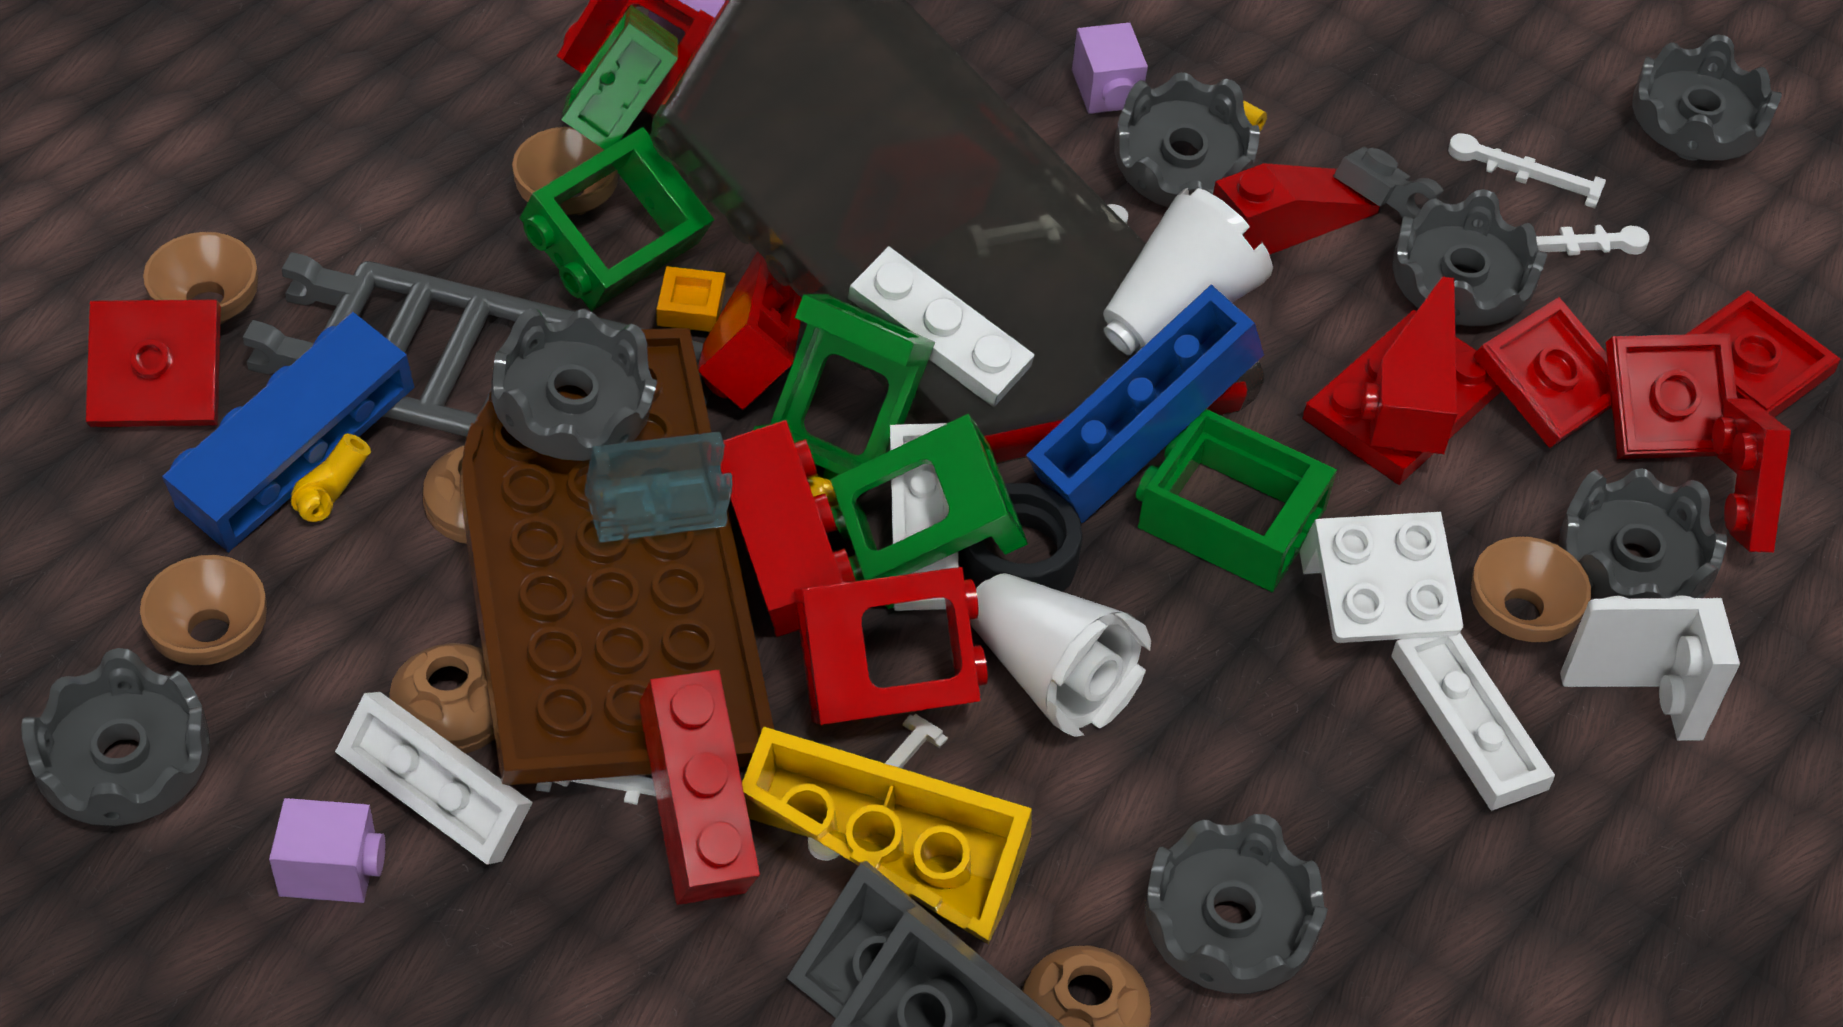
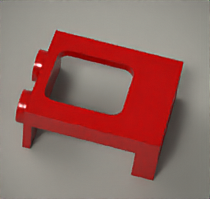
M590 0L579 20L566 32L563 46L557 54L558 58L581 74H583L630 5L643 7L685 32L678 45V60L642 109V111L658 120L660 105L708 30L714 17L701 9L698 12L679 0ZM723 23L718 27L661 119L662 123L680 134L739 39Z
M963 567L794 589L813 723L824 725L981 701L979 686L987 685V663L982 646H973L970 619L978 618V597L973 580H964ZM945 598L955 676L884 688L875 686L870 681L862 629V616L868 608L875 606Z

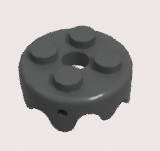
M1714 35L1695 49H1683L1676 43H1669L1661 50L1656 59L1646 56L1633 92L1632 108L1635 118L1644 132L1658 144L1675 152L1679 157L1686 160L1723 161L1739 158L1752 152L1764 140L1781 100L1782 93L1771 91L1770 78L1766 68L1758 67L1749 72L1741 69L1734 59V44L1732 40L1725 35Z
M1181 72L1176 73L1168 82L1155 89H1151L1143 80L1138 81L1132 87L1118 121L1114 153L1119 170L1127 183L1150 201L1169 208L1174 198L1185 188H1188L1189 196L1197 188L1213 194L1215 181L1252 168L1257 155L1260 129L1258 125L1252 126L1248 121L1244 111L1243 93L1235 81L1223 79L1215 85H1207L1195 80L1188 73ZM1177 141H1186L1191 143L1199 152L1191 156L1181 155L1172 149L1171 144Z
M1480 189L1471 193L1465 201L1458 204H1445L1439 199H1430L1423 205L1414 219L1404 216L1393 254L1392 269L1400 290L1417 308L1422 305L1442 277L1454 278L1455 325L1469 327L1490 326L1506 322L1519 315L1529 305L1536 291L1547 258V252L1539 251L1536 233L1530 223H1524L1518 227L1507 224L1500 214L1499 199L1495 193L1486 189ZM1453 265H1458L1464 269H1475L1477 272L1465 273L1456 269Z
M534 307L525 310L517 318L507 340L495 354L491 380V400L498 419L508 433L524 446L540 454L561 460L585 461L603 458L621 451L637 438L647 424L657 380L652 379L649 370L645 334L641 328L634 324H629L622 330L612 329L601 322L594 313L586 309L577 310L570 318L557 323H546L541 312ZM572 385L583 389L588 396L582 399H569L559 394L556 389L561 386Z
M1643 468L1635 469L1624 478L1606 484L1607 479L1600 471L1594 470L1590 472L1582 481L1570 503L1560 528L1558 546L1569 552L1584 568L1591 585V598L1604 599L1611 596H1622L1628 599L1671 598L1675 596L1704 598L1720 570L1727 546L1726 534H1716L1710 524V496L1705 486L1694 480L1687 481L1677 487L1668 486L1657 480L1650 471ZM1629 543L1641 545L1652 557L1642 558L1635 556L1624 545Z
M117 648L106 652L102 657L100 666L88 674L76 677L64 676L57 679L51 686L49 700L41 717L26 716L21 724L22 740L27 759L40 792L58 811L73 820L90 825L122 826L139 823L162 814L179 803L196 786L206 768L210 751L209 727L205 712L187 678L178 671H175L171 676L153 672L142 662L136 653L129 649ZM135 740L139 742L136 750L128 756L109 758L103 755L105 749L115 741Z
M1264 814L1251 815L1242 823L1234 825H1221L1209 820H1201L1194 823L1185 835L1170 849L1163 846L1159 847L1154 858L1145 898L1146 925L1152 942L1163 959L1186 979L1204 988L1229 994H1252L1266 991L1290 980L1307 964L1312 955L1328 908L1324 906L1322 881L1317 864L1312 860L1305 862L1293 855L1284 843L1281 826L1275 819ZM1223 901H1234L1247 908L1251 919L1243 923H1230L1217 914L1214 906Z

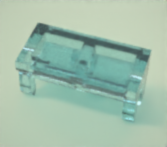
M712 432L593 446L585 484V494L599 542L726 526L728 520L726 513L732 493V474H721V462L725 448L721 433Z

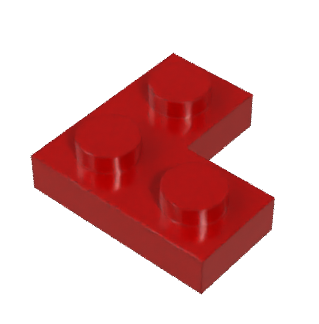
M1725 398L1723 416L1715 420L1712 433L1713 448L1717 453V458L1737 473L1735 491L1727 496L1725 502V525L1729 530V534L1749 552L1774 553L1791 430L1750 399Z

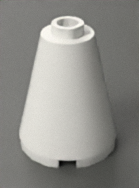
M1188 188L1183 189L1172 201L1104 310L1103 315L1108 324L1104 328L1107 338L1124 354L1131 355L1134 351L1137 353L1210 285H1213L1232 303L1261 286L1271 276L1273 265L1269 252L1263 243L1253 250L1242 235L1250 226L1223 200L1200 188H1197L1190 196Z
M1006 573L998 574L991 579L985 580L976 588L979 613L977 619H970L972 628L1055 727L1074 737L1083 736L1084 734L1079 728L1092 723L1101 729L1109 724L1128 705L1140 686L1146 669L1137 664L1141 646L1149 651L1151 648V638L1143 623L1128 613Z

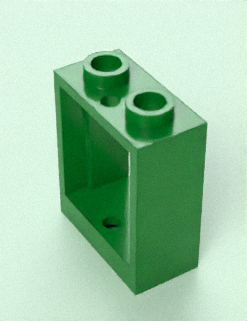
M630 5L566 96L561 120L604 150L620 141L678 60V38Z
M644 127L532 193L520 216L525 234L531 244L538 250L546 252L560 270V278L565 288L574 297L581 298L591 312L699 244L715 220ZM617 170L618 174L665 234L608 269L559 205Z
M1206 409L1166 446L1165 460L1161 466L1157 468L1151 465L1143 475L1135 497L1142 502L1138 528L1270 592H1274L1299 553L1315 519H1320L1325 512L1337 469ZM1200 463L1285 503L1264 536L1178 496Z

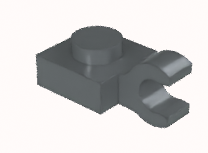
M1362 147L1345 156L1334 174L1335 178L1378 206L1387 203L1396 209L1402 218L1406 216L1414 219L1421 209L1415 203L1416 193H1421L1428 199H1437L1444 191L1436 181L1429 178L1408 181L1410 176L1397 168V161L1388 153L1376 148L1367 149Z

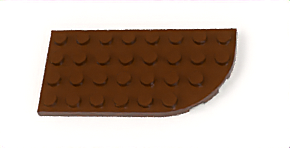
M690 328L641 329L647 341L650 374L652 379L657 380L647 424L637 438L621 451L603 458L585 461L561 460L540 454L524 446L508 433L496 415L491 400V391L489 392V400L478 414L475 422L471 423L469 427L461 468V505L501 782L504 785L652 774L639 708V701L650 679L720 670L739 767L749 766L763 726L774 729L718 460L713 447L714 441ZM572 385L561 386L556 389L559 394L569 399H582L588 396L583 389Z

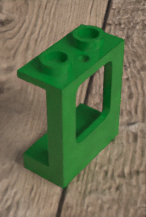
M803 294L795 318L807 323V327L771 423L754 426L753 430L787 420L794 443L804 439L807 440L814 463L825 468L822 476L830 480L891 450L890 425H904L935 341L827 294ZM833 354L840 355L884 375L889 383L887 395L867 447L860 455L853 454L813 436L805 429L804 421L826 361Z
M969 413L830 479L838 500V504L832 506L831 511L841 536L846 542L852 541L856 554L848 558L856 581L914 573L992 536L1004 555L1028 545L991 447ZM921 465H933L949 506L948 515L939 523L888 547L877 550L862 504L857 498L862 493ZM889 604L885 606L889 610L894 607V604Z

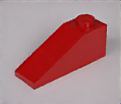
M1263 163L1215 181L1213 191L1214 196L1223 200L1250 226L1242 235L1253 250L1263 243L1269 255L1378 214L1380 206L1335 178L1334 174L1337 169Z
M765 245L755 254L706 338L698 364L699 373L706 386L721 398L728 397L742 410L793 364L801 320L796 319L795 316L803 294H806L808 284Z
M1442 277L1383 356L1375 383L1366 382L1364 384L1360 418L1370 420V446L1445 454L1457 416L1454 278Z

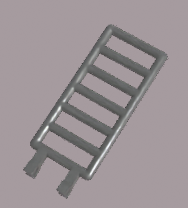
M291 252L282 267L283 277L293 279L285 293L287 302L309 305L318 301L336 306L324 330L331 326H337L352 312L359 316L374 287L407 294L385 336L404 353L431 301L463 308L464 311L420 399L405 396L383 416L467 437L471 423L475 422L478 414L444 405L488 316L492 315L516 321L525 310L534 307L541 312L546 323H557L570 318L575 312L373 261H364L357 267L354 274L350 275L323 268L312 258ZM598 317L601 322L615 330H622L628 325ZM252 320L243 336L244 346L254 348L247 361L248 370L265 374L275 373L284 366L292 365L314 344L285 336L274 326ZM692 340L698 366L704 343ZM699 373L705 404L707 405L712 391L706 386ZM488 393V395H487V398H486V400H485V402H484V404H483L481 410L483 409V407L485 406V404H486L487 401L489 400V393Z

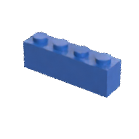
M1210 285L1026 454L1040 483L1045 488L1051 489L1068 501L1080 518V522L1084 523L1264 356L1255 323L1213 285Z
M354 312L337 326L328 327L317 337L313 347L292 365L284 366L277 370L263 390L244 406L236 407L227 413L213 433L198 446L185 450L174 460L170 470L162 477L175 507L229 553L291 498L295 483L325 461L344 434L349 433L358 437L361 436L415 388L407 354Z

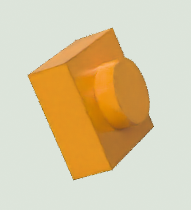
M666 266L656 309L657 326L690 328V330L710 332L721 313L725 294V273Z

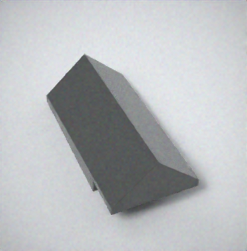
M867 861L859 864L787 977L788 980L836 1018L831 1027H1064Z

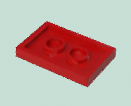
M1412 310L1306 403L1302 418L1398 485L1404 482L1434 453L1370 446V420L1360 418V407L1364 384L1366 382L1375 383L1383 356L1417 312L1416 310ZM1457 337V416L1450 438L1502 391L1473 357L1477 350Z

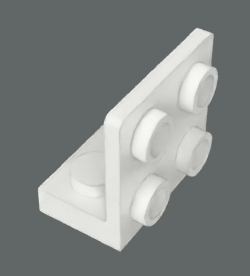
M1441 512L1315 519L1299 552L1303 574L1321 573L1332 637L1335 642L1347 643L1456 636L1463 628V620Z
M1611 596L1604 599H1592L1588 602L1560 676L1564 687L1660 686V705L1664 714L1671 715L1677 741L1703 740L1737 672L1740 662L1722 598L1675 596L1671 598L1628 599L1622 596Z

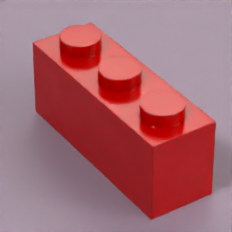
M787 420L713 444L777 637L799 630L794 589L856 581L845 548L833 552L826 533L837 530L826 494L823 493L813 497L807 479L818 476L807 440L804 439L794 443Z
M720 670L650 679L639 701V708L676 905L745 894L760 876Z

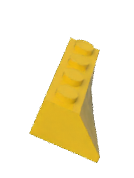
M764 726L742 781L749 819L813 838L858 866L861 862L867 861L909 897L989 944L1011 899L1031 838L1032 808Z

